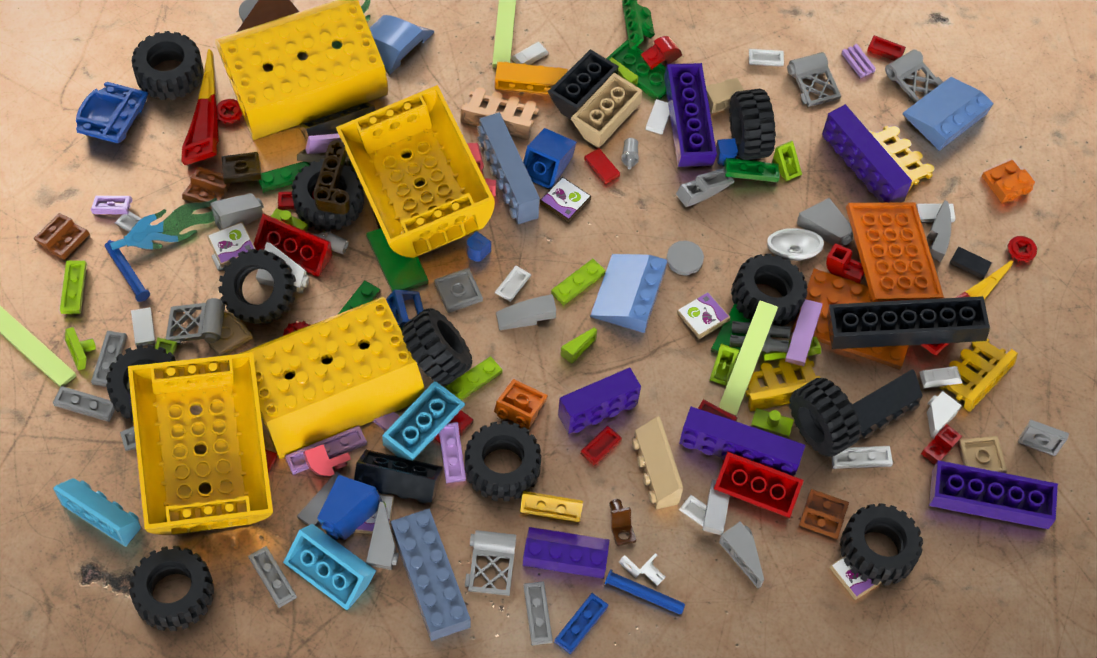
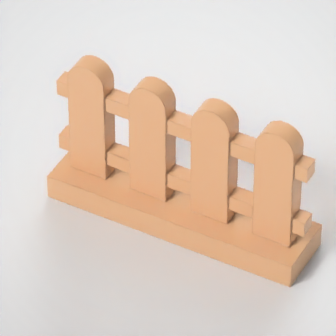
M481 87L476 88L474 92H470L471 100L469 104H463L460 122L479 126V118L499 113V106H506L500 114L510 135L529 140L531 127L534 124L532 120L533 115H537L539 112L534 101H527L525 105L519 104L518 97L512 96L509 100H504L500 92H494L492 96L485 95V89ZM483 101L488 102L486 108L481 107ZM517 110L522 111L520 117L514 116Z

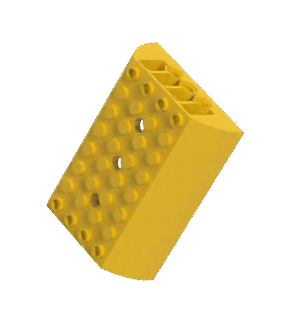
M335 0L215 39L216 47L252 140L388 95L385 67L358 0ZM339 41L342 47L335 49L332 47V43ZM304 52L308 55V58L300 60L297 55ZM265 64H271L273 66V70L270 72H266L263 69V66Z
M438 85L336 127L390 248L397 254L415 258L483 229L491 218L495 205L494 197ZM405 153L412 154L409 158L402 157ZM419 181L425 182L423 186H416V183Z
M380 297L239 353H253L261 418L279 459L356 426L365 425L376 418L411 406L425 391L417 362L412 358L410 351L406 347L402 331L386 298ZM362 343H368L370 345L369 348L365 350L360 349L359 346ZM325 358L333 359L330 364L322 363ZM287 373L295 374L293 379L288 380L284 378Z
M253 353L128 366L145 530L152 534L175 535L250 525L270 517L273 514ZM192 406H200L202 412L199 415H193L190 412ZM202 444L206 446L207 450L204 454H197L194 450L195 447ZM202 484L210 485L211 491L208 494H202L199 491V487Z

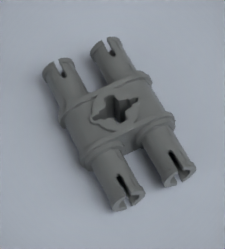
M733 321L732 333L747 334L751 321L750 323ZM772 323L762 351L770 353V351L787 353L789 340L772 339V337L789 339L790 326H778ZM731 335L729 347L741 348L746 336Z

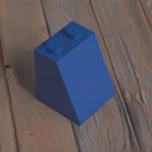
M544 128L527 146L523 161L532 182L551 189L558 182L572 159L577 142Z
M338 475L317 519L321 523V527L331 538L346 540L359 526L378 511L379 503L383 501L374 486Z

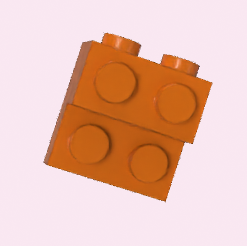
M1014 160L1003 163L982 174V178L1001 203L1008 200L1013 201L1019 195L1030 193L1035 184V181L1026 169L1020 170Z
M513 379L496 401L494 412L501 419L507 418L514 423L520 424V428L526 427L529 429L537 418L539 410L546 402L548 395Z

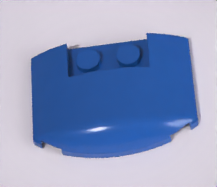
M105 82L104 88L100 90L94 89L80 105L76 115V130L80 134L120 143L126 138V133L138 113L142 112L148 92Z

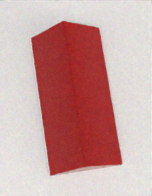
M262 214L253 244L255 249L264 250L266 243H271L306 272L319 277L332 257L331 242L269 215Z
M727 452L714 490L790 518L804 480Z

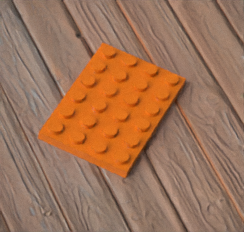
M915 202L847 204V214L872 302L944 298Z
M814 268L808 283L806 299L823 303L813 337H817L819 342L831 346L827 321L829 305L872 302L868 286ZM800 311L796 316L793 328L791 330L792 333H794ZM909 345L847 348L841 350L901 370Z

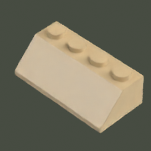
M613 73L571 117V120L586 141L600 148L641 104L643 90Z
M659 416L636 429L634 438H632L633 449L637 450L639 455L637 456L638 465L640 468L643 467L644 483L650 489L648 492L650 502L654 503L656 509L678 505L683 491V485Z

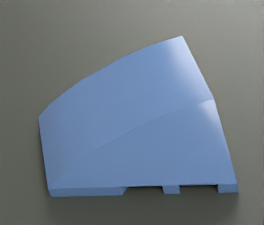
M383 15L369 28L389 75L401 65V59L420 41L424 43L434 33V30L390 15Z

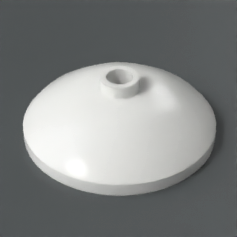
M790 228L771 234L768 237L767 246L773 254L782 256L781 258L801 261L812 258L820 253L823 249L824 241L820 235L813 231Z

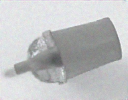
M627 138L624 141L623 154L621 155V161L628 169H631V167L639 162L638 141L634 138Z
M330 231L321 232L319 235L314 234L330 241L332 251L340 254L346 252L348 240L334 235Z

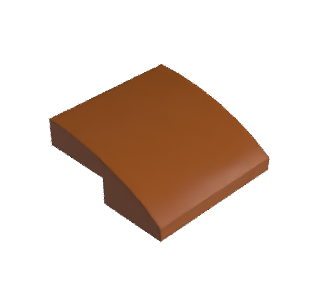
M198 167L190 177L191 183L182 193V199L212 209L210 203L223 200L231 183L224 184L223 174Z
M58 213L33 239L49 252L65 260L90 233L87 229L75 224L71 218Z
M811 489L799 526L838 539L849 502Z

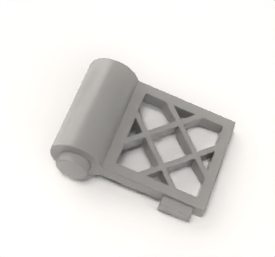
M915 49L885 67L887 76L893 81L896 80L914 103L920 100L915 95V91L923 92L924 96H926L927 93L932 91L928 89V83L934 84L936 87L943 83L923 63L922 53ZM922 69L926 74V78L917 76V71ZM904 79H912L913 86L907 85ZM916 80L925 82V88L917 87Z
M824 52L789 61L787 70L789 75L796 78L802 92L800 97L803 104L811 107L841 98V94L829 70L828 60ZM825 73L828 80L827 82L822 81L817 76ZM808 78L813 82L811 86L803 83L802 79ZM814 82L824 86L822 92L812 88ZM827 87L833 90L835 95L829 96L823 92ZM809 93H815L819 95V98L811 101Z
M211 298L206 303L171 307L166 339L177 342V345H181L182 341L204 339L208 343H215L221 338L226 304H223L221 299ZM196 310H201V314L195 319L191 316ZM176 312H185L178 321L175 320ZM190 317L193 321L184 329L181 324ZM196 325L199 326V328H198V333H196V334H189V333H188V332H189L191 329H193ZM178 327L183 330L177 336H173V332Z
M476 530L475 534H471L470 546L474 547L471 572L466 574L465 587H469L468 591L510 596L516 535ZM477 556H486L490 563L481 569L476 563ZM501 558L509 559V566L503 571L495 564ZM493 565L499 574L492 580H489L484 571ZM482 574L488 583L483 587H474V579ZM502 576L507 582L506 590L497 589L493 582Z

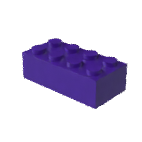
M629 367L560 397L558 416L568 434L578 433L586 426L600 423L602 419L615 417L625 409H633L638 404L641 385Z

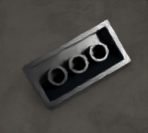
M590 49L548 91V94L561 114L571 119L613 73L618 75L619 66Z
M365 102L300 124V128L306 141H308V136L338 134L337 126L376 111L374 105Z
M913 369L853 404L854 411L857 412L858 421L861 425L859 439L870 437L876 429L879 428L881 430L885 428L893 419L899 420L904 416L905 412L908 410L914 411L920 406L919 402L923 395Z
M365 450L356 463L354 480L374 486L381 494L391 493L403 499L413 498L421 503H432L437 492L443 467Z

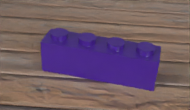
M529 527L523 556V566L604 579L610 540Z

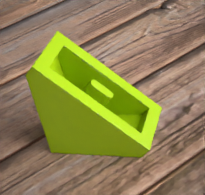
M793 141L777 146L772 163L779 164V173L784 180L789 181L802 175Z
M723 344L720 345L710 381L727 386L739 354L738 349Z

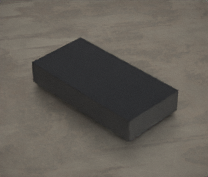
M958 246L950 264L984 279L992 262Z

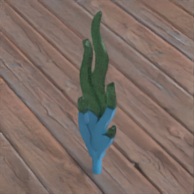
M217 198L208 202L184 204L175 209L157 225H150V223L161 218L166 213V209L140 219L123 239L110 243L111 249L115 250L127 245V247L134 246L153 250L163 247L162 244L153 243V240L164 242L185 240L197 233V230L179 234L184 229L197 224L214 222L212 211L204 214L192 213L195 210L210 207V203L217 201Z

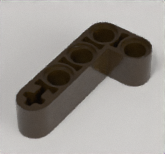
M334 140L328 145L314 190V201L318 210L346 214L350 210L349 195L346 191L337 189L346 160L345 145L340 140Z

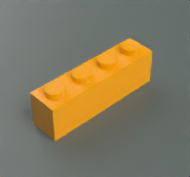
M497 62L495 89L549 95L548 91L567 73L568 69Z

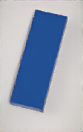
M591 593L555 638L554 642L572 654L606 611L609 604Z

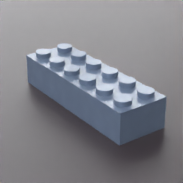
M500 112L479 118V126H477L479 137H477L479 147L484 149L485 160L490 162L492 175H496L497 186L504 193L503 199L505 204L510 206L509 211L512 219L515 218L518 225L538 219L540 197Z
M430 508L390 521L393 537L430 640L433 641L471 628L469 613Z

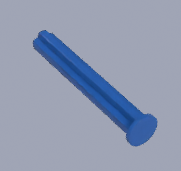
M107 241L104 246L135 293L136 300L142 302L148 299L150 296L149 290L144 288L120 249H111L110 243L115 241Z
M610 569L604 583L605 585L608 583L674 613L682 614L685 607L683 602L618 575Z

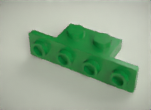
M622 0L630 49L634 50L643 42V35L650 39L655 35L651 11L647 7L637 4V0Z

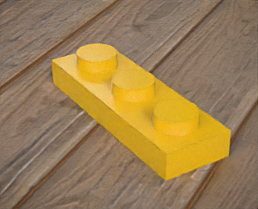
M523 491L520 512L580 522L583 501Z

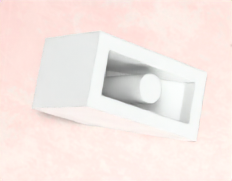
M943 391L939 396L934 395L928 402L930 407L927 411L930 436L933 439L956 416L962 406Z

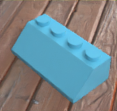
M434 381L382 435L383 446L397 457L413 461L465 406V403Z
M72 478L53 488L62 506L125 547L141 529L138 516L132 512H125L123 507L115 501L111 503L102 492H94L91 490L90 485L83 480L79 482Z
M314 524L299 530L283 561L285 565L346 610L365 591L376 572L374 568Z

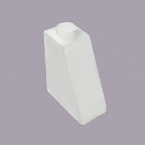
M267 242L264 250L272 252L286 261V264L293 270L291 273L295 275L296 282H294V286L297 287V292L303 293L304 288H307L309 283L306 271L271 243ZM258 269L256 274L257 281L260 284L274 287L272 275L264 269Z

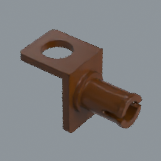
M620 499L610 501L609 506L612 510L611 530L617 546L635 543L636 536L631 525V508H623ZM621 532H627L630 534V537L628 539H621L618 535Z

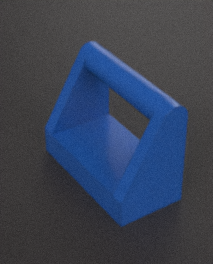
M394 289L386 299L401 331H403L404 325L411 320L408 319L404 301L414 300L417 315L424 310L418 291Z

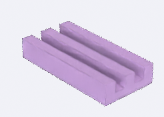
M857 44L853 47H848V50H842L841 54L860 78L875 72L876 68Z
M95 196L91 212L92 214H128V209L131 207L130 203L133 200L131 196Z

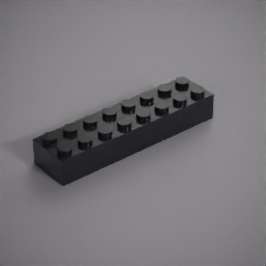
M983 296L830 304L827 314L832 349L987 341L990 331Z

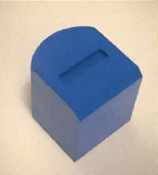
M735 138L717 140L716 158L718 165L724 166L726 158L736 159L738 149Z
M478 231L467 239V255L471 260L481 262L491 252V241Z

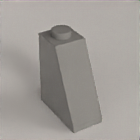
M252 193L210 203L214 221L219 230L243 222L244 226L261 218L263 214L262 208H264L262 201L259 198L256 199Z
M830 198L799 213L797 219L798 226L817 233L824 241L834 246L835 243L847 245L852 241L853 231L851 224Z

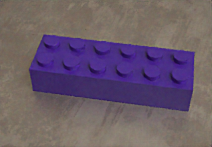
M702 63L667 64L664 79L678 167L713 166L717 151Z
M846 104L828 113L822 132L824 139L844 159L846 165L855 172L857 178L862 180L868 191L874 194L879 203L904 202L912 183L910 177Z
M690 406L679 444L688 449H697L706 455L720 457L722 460H725L727 452L794 477L805 448V444Z
M938 460L932 470L929 506L1049 529L1056 520L1058 483Z

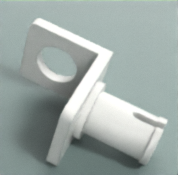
M656 553L641 569L625 555L619 561L635 579L640 573H644L658 586L666 577L653 565L652 561L657 556Z

